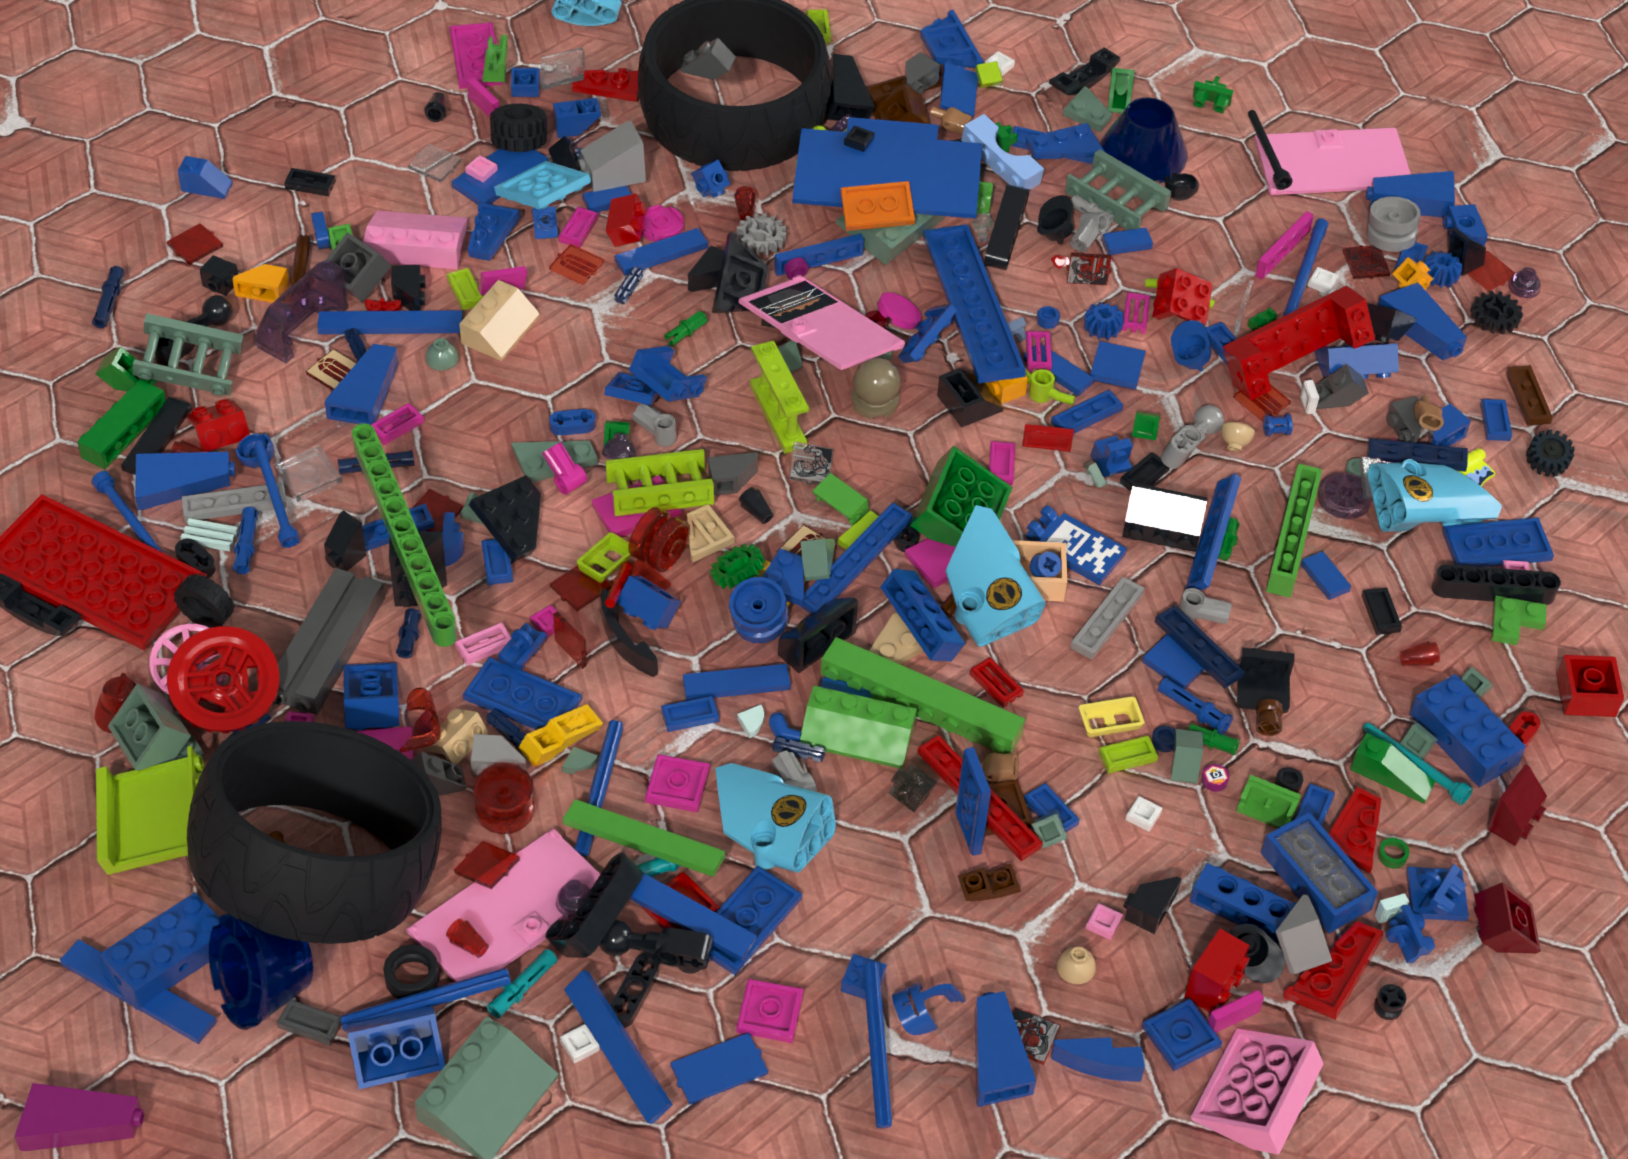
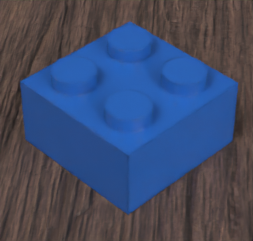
M512 68L511 96L539 97V68Z
M853 954L841 982V992L865 999L864 963L877 962L879 964L880 985L886 974L887 964Z

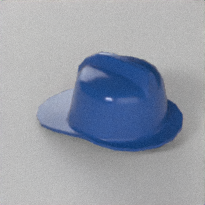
M1194 320L1183 322L1177 326L1171 336V346L1176 362L1188 369H1197L1202 372L1203 366L1211 358L1210 341L1206 328L1202 323Z

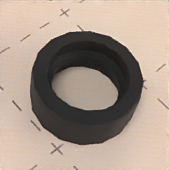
M410 944L401 946L392 951L385 960L383 970L386 988L397 999L436 988L438 985L439 969L437 959L431 950L421 945ZM409 962L422 963L428 967L429 971L424 980L415 984H402L395 979L394 974L398 967Z

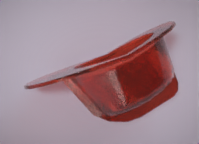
M121 673L120 677L111 678L104 684L95 709L94 719L97 726L108 733H112L108 727L109 723L136 686V683L127 678L125 673Z

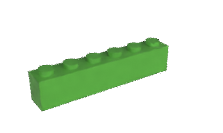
M1302 464L1297 466L1266 592L1291 598L1322 469Z

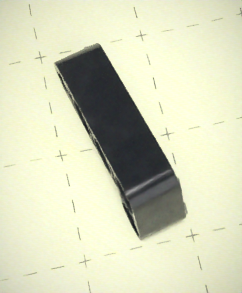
M625 853L615 855L607 863L572 919H561L554 922L546 932V939L565 957L586 958L598 948L643 877L642 870Z

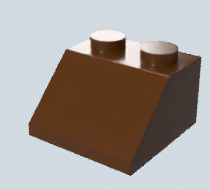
M906 83L875 106L873 110L874 118L877 120L929 124L922 96Z

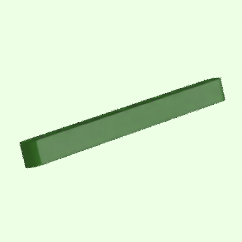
M358 424L352 429L355 455L430 635L438 646L448 647L453 645L457 639L455 617L376 431L370 424Z

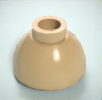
M1226 422L1221 426V434L1227 444V449L1233 452H1241L1242 447L1248 445L1255 434V430L1251 426L1239 422Z
M1071 947L1059 956L1057 971L1061 978L1069 983L1084 984L1094 977L1096 962L1088 950L1082 947Z

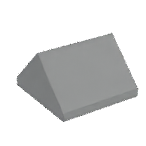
M1303 895L1276 930L1289 973L1297 974L1332 961L1319 918L1309 896Z

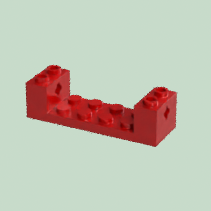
M1346 285L1222 347L1233 386L1251 401L1271 391L1267 374L1340 338L1356 349L1374 340L1375 336L1366 299Z

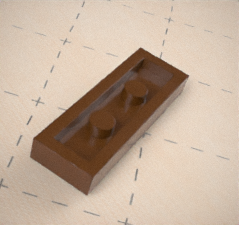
M1531 365L1508 367L1506 375L1527 426L1551 424L1552 414Z

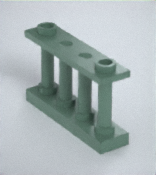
M1100 149L1094 153L1092 170L1081 179L1071 174L1067 175L1065 186L1066 194L1071 197L1077 194L1090 203H1097L1099 208L1115 216L1113 222L1126 230L1140 229L1142 216L1152 207L1162 212L1168 209L1172 192ZM1099 175L1109 180L1098 190L1088 185ZM1118 185L1127 192L1115 201L1106 194ZM1135 196L1145 201L1135 211L1124 206Z
M146 313L144 333L149 335L143 361L136 359L133 361V375L144 380L154 379L204 390L217 396L231 395L232 381L227 380L226 377L232 354H241L244 335ZM161 337L174 341L167 366L153 363L157 344ZM184 343L198 346L192 372L177 369ZM209 348L222 351L216 377L202 374Z

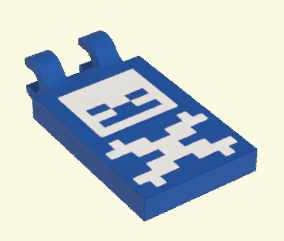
M1047 505L1040 511L1042 517L1039 519V522L1047 527L1043 529L1038 522L1033 520L1027 526L1029 531L1025 537L1030 541L1066 543L1067 567L1099 586L1127 552L1126 547L1066 513L1059 517L1055 510Z

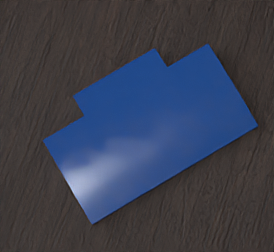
M849 117L847 132L802 128L792 203L842 207L840 188L909 181L914 214L976 219L982 143L937 140L938 125ZM853 126L875 133L874 140L865 152L844 145V139Z

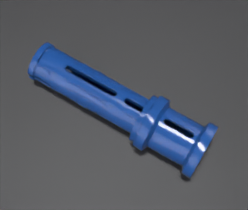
M1167 677L1158 686V692L1166 695L1180 706L1195 714L1198 722L1201 724H1208L1212 728L1217 729L1220 734H1224L1230 727L1233 716L1222 713L1215 708V704L1212 702H1203Z

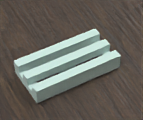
M189 518L187 521L188 526H185L184 534L182 533L180 538L181 540L193 539L202 547L231 552L239 531L238 527Z

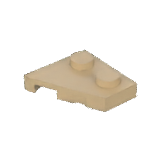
M709 504L687 513L688 538L692 562L734 544L735 537Z
M897 612L891 616L869 650L900 665L924 652Z

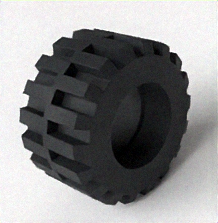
M523 103L503 105L494 109L490 113L491 143L497 148L511 152L531 151L544 146L545 142H547V118L545 111L540 107Z

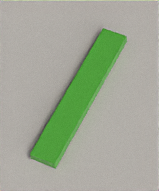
M576 799L563 817V825L712 877L715 876L725 859V851Z

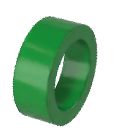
M1387 838L1380 844L1378 859L1388 868H1401L1408 860L1410 854L1409 847L1398 838ZM1396 846L1402 850L1404 856L1400 859L1390 858L1386 855L1384 848Z

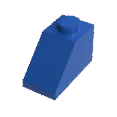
M185 156L178 169L180 187L183 192L225 199L233 184L229 177L207 159Z
M1450 403L1440 408L1443 411L1442 417L1444 420L1442 428L1437 431L1428 430V444L1451 446L1466 437L1471 420Z

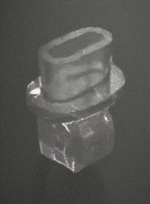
M989 213L976 214V219L971 222L972 229L979 236V242L988 241V232L993 230L995 221Z

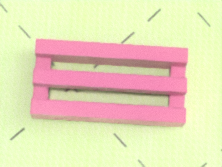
M501 622L456 641L455 648L457 651H460V656L464 658L465 664L469 665L500 652L512 637Z

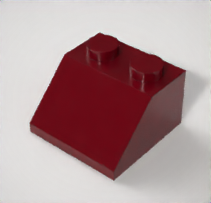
M1526 764L1500 797L1487 828L1488 831L1514 846L1518 844L1521 838L1526 840L1534 828L1531 824L1534 820L1539 822L1547 808L1543 807L1547 795L1531 768Z
M1503 882L1474 894L1476 903L1474 912L1480 926L1478 935L1484 945L1489 946L1497 953L1541 952L1533 906L1529 901Z

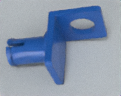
M555 206L544 209L532 208L535 238H557L558 229Z

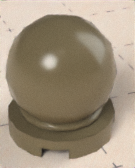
M876 357L861 363L853 376L852 403L854 404V410L859 415L868 419H874V416L885 415V418L890 417L899 407L898 391L901 386V379L897 367L889 360Z

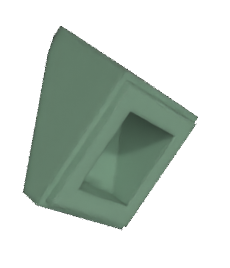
M791 340L778 347L790 372L802 367V360L796 342Z
M1472 666L1460 678L1479 699L1493 688L1492 683Z
M1057 810L1032 821L1031 825L1037 837L1043 842V849L1068 838Z

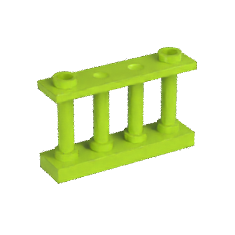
M774 341L751 346V351L761 368V377L751 379L750 388L781 449L786 454L800 450L794 449V446L806 448L807 440L797 422L798 414L809 412V407Z
M704 449L605 461L607 483L616 482L618 490L612 491L615 516L714 504L713 480H702L700 472H705ZM690 473L692 481L677 482L676 475ZM658 475L660 477L666 476L667 484L653 486L651 478ZM641 479L643 487L628 489L626 481Z

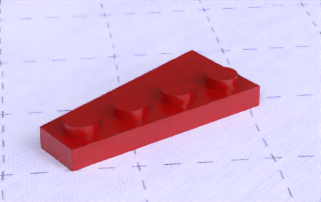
M1357 921L1335 942L1334 947L1329 951L1332 961L1311 968L1309 971L1306 970L1299 977V981L1295 985L1289 986L1284 991V999L1336 1020L1383 938V931Z

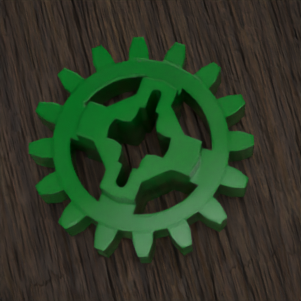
M743 544L741 547L734 546L732 551L726 550L724 551L725 555L716 558L718 562L711 565L713 569L710 570L715 584L717 586L720 585L721 589L727 586L729 589H732L743 580L758 576L757 571L764 568L762 564L765 563V559L759 547L755 548L753 544L748 547L746 544Z

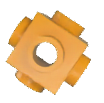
M1409 257L1392 273L1400 281L1398 283L1400 288L1419 283L1426 290L1434 279L1428 273L1430 268L1421 260L1417 263Z

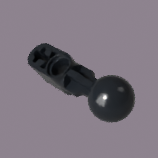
M211 296L203 303L202 314L187 322L206 327L210 324L214 326L224 325L232 317V305L223 296ZM159 338L155 352V359L158 365H168L174 342L172 339ZM184 343L180 359L192 351L195 344Z
M615 920L599 944V947L610 956H621L628 952L629 949L641 950L644 955L655 956V959L664 965L704 970L708 967L714 940L710 935L702 932L677 928H665L659 933L651 931L646 934L634 933L628 924Z

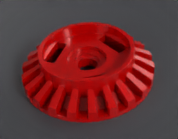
M230 626L208 628L188 638L173 655L167 672L168 693L174 708L192 726L205 729L206 732L210 733L215 731L228 734L229 731L235 730L239 732L244 730L245 727L259 722V719L270 711L271 705L275 703L280 686L278 663L269 646L257 635L247 630ZM219 654L221 656L200 671L196 668L202 661L213 655ZM248 668H256L257 691L249 692ZM221 674H227L232 678V681L228 686L222 687L216 683L217 677ZM203 699L225 708L224 713L212 712L201 707L199 703Z

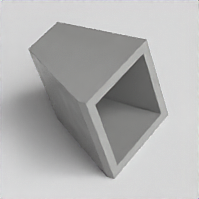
M626 121L580 150L581 159H578L580 171L590 175L591 183L589 184L593 192L646 182L643 141L632 121Z

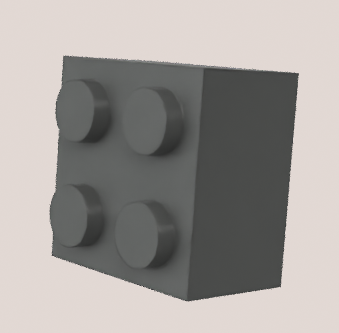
M347 232L320 266L319 270L330 281L363 303L390 269L391 265L378 252Z

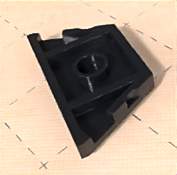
M732 231L727 235L712 308L713 313L750 311L739 303V299L765 289L769 267L761 259L757 258L748 246L745 248L736 239L738 235Z

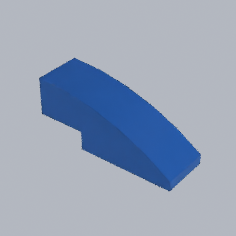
M1111 1038L1059 1039L1053 1041L1051 1059L1068 1068L1103 1079L1141 1082L1145 1068L1142 1047L1113 1048Z

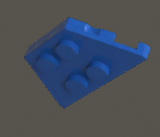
M950 10L944 19L938 18L933 24L921 29L920 37L935 62L942 65L947 62L969 68H975L976 65L983 64L984 61L954 10Z

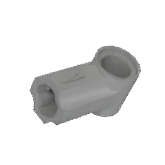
M1084 212L1080 217V227L1069 242L1072 248L1076 249L1079 253H1086L1098 234L1108 231L1110 227L1108 214L1105 212Z
M641 403L637 406L633 413V420L654 435L655 442L658 445L664 447L673 445L677 439L675 418L669 414H661L651 405Z
M1190 588L1184 591L1178 608L1192 622L1200 618L1227 625L1232 604L1205 597L1200 590Z
M786 750L778 753L772 759L774 770L785 784L817 792L813 777L809 773L805 774L793 752Z

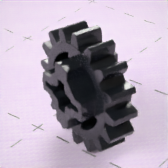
M1490 291L1489 295L1483 292L1480 297L1476 296L1470 312H1472L1471 318L1477 319L1475 324L1483 325L1482 330L1485 331L1489 328L1492 334L1496 330L1504 334L1505 330L1511 333L1513 328H1518L1523 316L1521 312L1523 307L1517 306L1518 300H1511L1510 294L1505 297L1501 291L1498 294Z

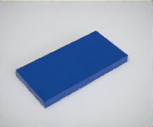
M499 148L486 157V159L497 164L498 171L484 183L464 172L451 181L452 188L477 205L479 202L492 204L500 198L495 193V186L544 161H548V158L535 149L525 152H511Z
M1539 517L1444 526L1442 530L1454 565L1491 567L1501 566L1503 560L1534 563L1552 561L1554 557Z
M488 657L463 693V700L489 711L497 709L504 717L538 730L545 727L550 719L576 709L582 701V695Z
M974 747L967 748L963 752L955 808L956 817L972 856L982 853L991 796L990 787Z
M757 866L715 912L757 935L756 942L743 961L734 958L715 946L712 947L710 959L733 975H736L802 900V893L760 866Z

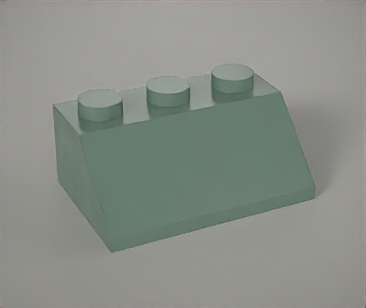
M138 683L108 725L133 768L138 771L176 758L191 737L164 694Z

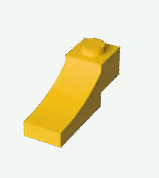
M586 704L552 718L545 727L526 734L518 748L530 763L536 767L553 760L557 754L570 745L600 730L603 722Z

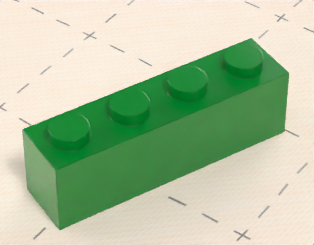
M141 379L133 387H130L126 394L118 402H115L111 409L99 418L77 441L81 458L105 470L152 422L166 402L164 390Z

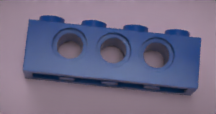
M893 569L880 588L927 657L932 661L952 662L966 643L916 571Z
M1209 863L1205 865L1195 883L1190 898L1191 903L1237 925L1246 923L1256 925L1277 944L1280 943L1276 930L1296 905L1295 902L1281 898L1272 891L1264 890L1251 884L1246 879L1236 877L1226 872L1223 868Z

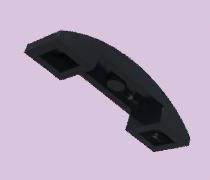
M1104 47L1090 56L1089 63L1069 75L1065 72L1058 74L1049 80V84L1064 94H1078L1084 86L1089 89L1101 81L1119 63L1121 57Z
M2 573L0 574V607L25 624L48 634L64 636L81 619L79 614L62 605L55 608L23 591L21 583Z
M606 588L602 589L601 618L603 628L610 643L630 665L652 677L658 675L657 657L645 641L637 645L633 643L619 624L618 604L616 603L613 608H608L605 605V601L609 592Z

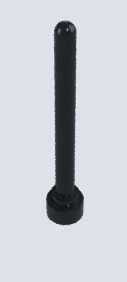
M1250 110L1248 117L1274 171L1273 182L1277 189H1287L1293 182L1292 177L1288 171L1282 169L1256 111Z

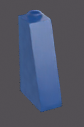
M1445 171L1373 178L1372 186H1368L1366 190V200H1369V209L1373 202L1380 198L1401 197L1415 203L1420 209V215L1444 218L1447 215L1449 206H1454L1455 204L1454 172Z
M1419 283L1380 296L1378 306L1396 309L1416 318L1414 325L1405 333L1412 340L1441 360L1456 357L1462 353L1467 336Z
M373 344L326 398L327 419L370 425L377 421L398 367L397 347Z
M229 452L136 454L135 499L137 509L144 510L181 500L182 496L203 494L230 486V476H235V463L230 461Z
M1004 991L998 993L987 992L977 997L975 1067L976 1103L978 1107L1034 1094L1036 1078Z

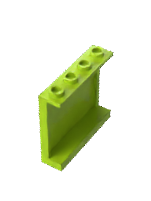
M192 746L187 747L188 757L157 764L140 771L133 770L112 775L107 766L96 769L97 862L107 875L188 856L187 824L189 810L201 771L205 768L202 756L197 755Z

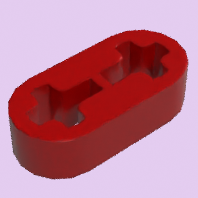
M1525 711L1516 717L1509 726V729L1527 747L1537 734L1541 722L1535 713ZM1526 723L1531 724V725H1529V726L1526 728V730H1525L1524 728H1522V727H1523V724H1524V725H1525Z

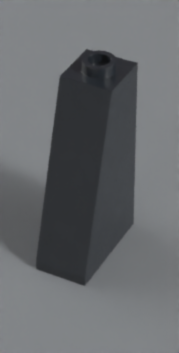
M833 53L830 59L831 91L826 112L827 119L848 122L849 117L869 119L875 106L853 56Z

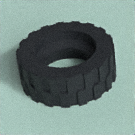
M189 575L174 593V601L177 603V607L189 620L209 628L223 626L234 612L233 600L229 597L227 591L215 583V581L203 575Z

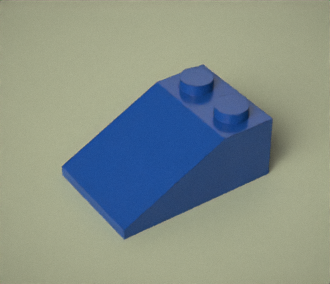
M397 662L343 665L345 728L360 731L366 728L379 727L380 729L400 726Z

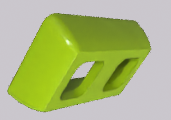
M610 532L577 560L578 568L584 574L602 583L634 555L636 546ZM609 551H614L622 557L617 562H613L606 558L605 555ZM594 564H598L605 568L606 571L601 574L591 567Z

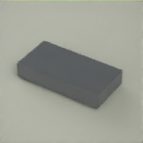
M291 999L277 1021L278 1028L328 1046H331L342 1026L340 1016Z

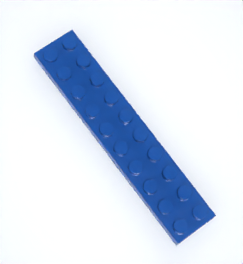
M968 224L923 230V239L948 305L952 304L957 310L953 318L978 383L1025 377V366Z

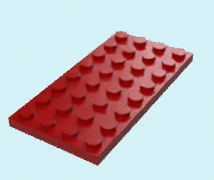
M43 494L0 536V574L2 573L21 583L23 591L55 607L62 605L79 614L82 620L144 651L181 611L174 601V593L186 577L191 574H198L207 578L206 573Z

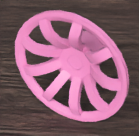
M199 624L179 625L165 632L156 641L150 654L149 666L155 683L166 694L169 695L167 675L161 679L156 666H169L171 659L157 658L160 648L164 645L175 654L178 648L168 640L169 638L182 632L183 642L190 638L189 631L200 632L209 627ZM219 654L213 655L202 661L196 667L198 671L208 666L207 663ZM221 674L216 683L222 686L228 675Z

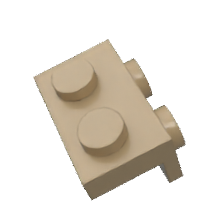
M457 708L448 714L447 719L439 727L431 731L430 736L422 744L427 751L444 754L449 762L458 764L472 750L474 734L487 735L488 729L478 712Z

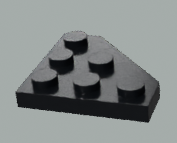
M526 475L475 497L470 501V508L513 562L527 557L534 552L537 541L541 493Z

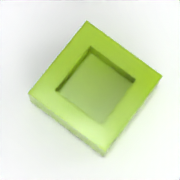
M997 61L976 65L975 71L980 88L1001 85L1003 80Z

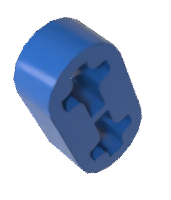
M323 211L311 213L318 250L330 248Z
M589 409L554 412L549 418L550 431L555 435L561 436L589 433L596 427L595 413Z

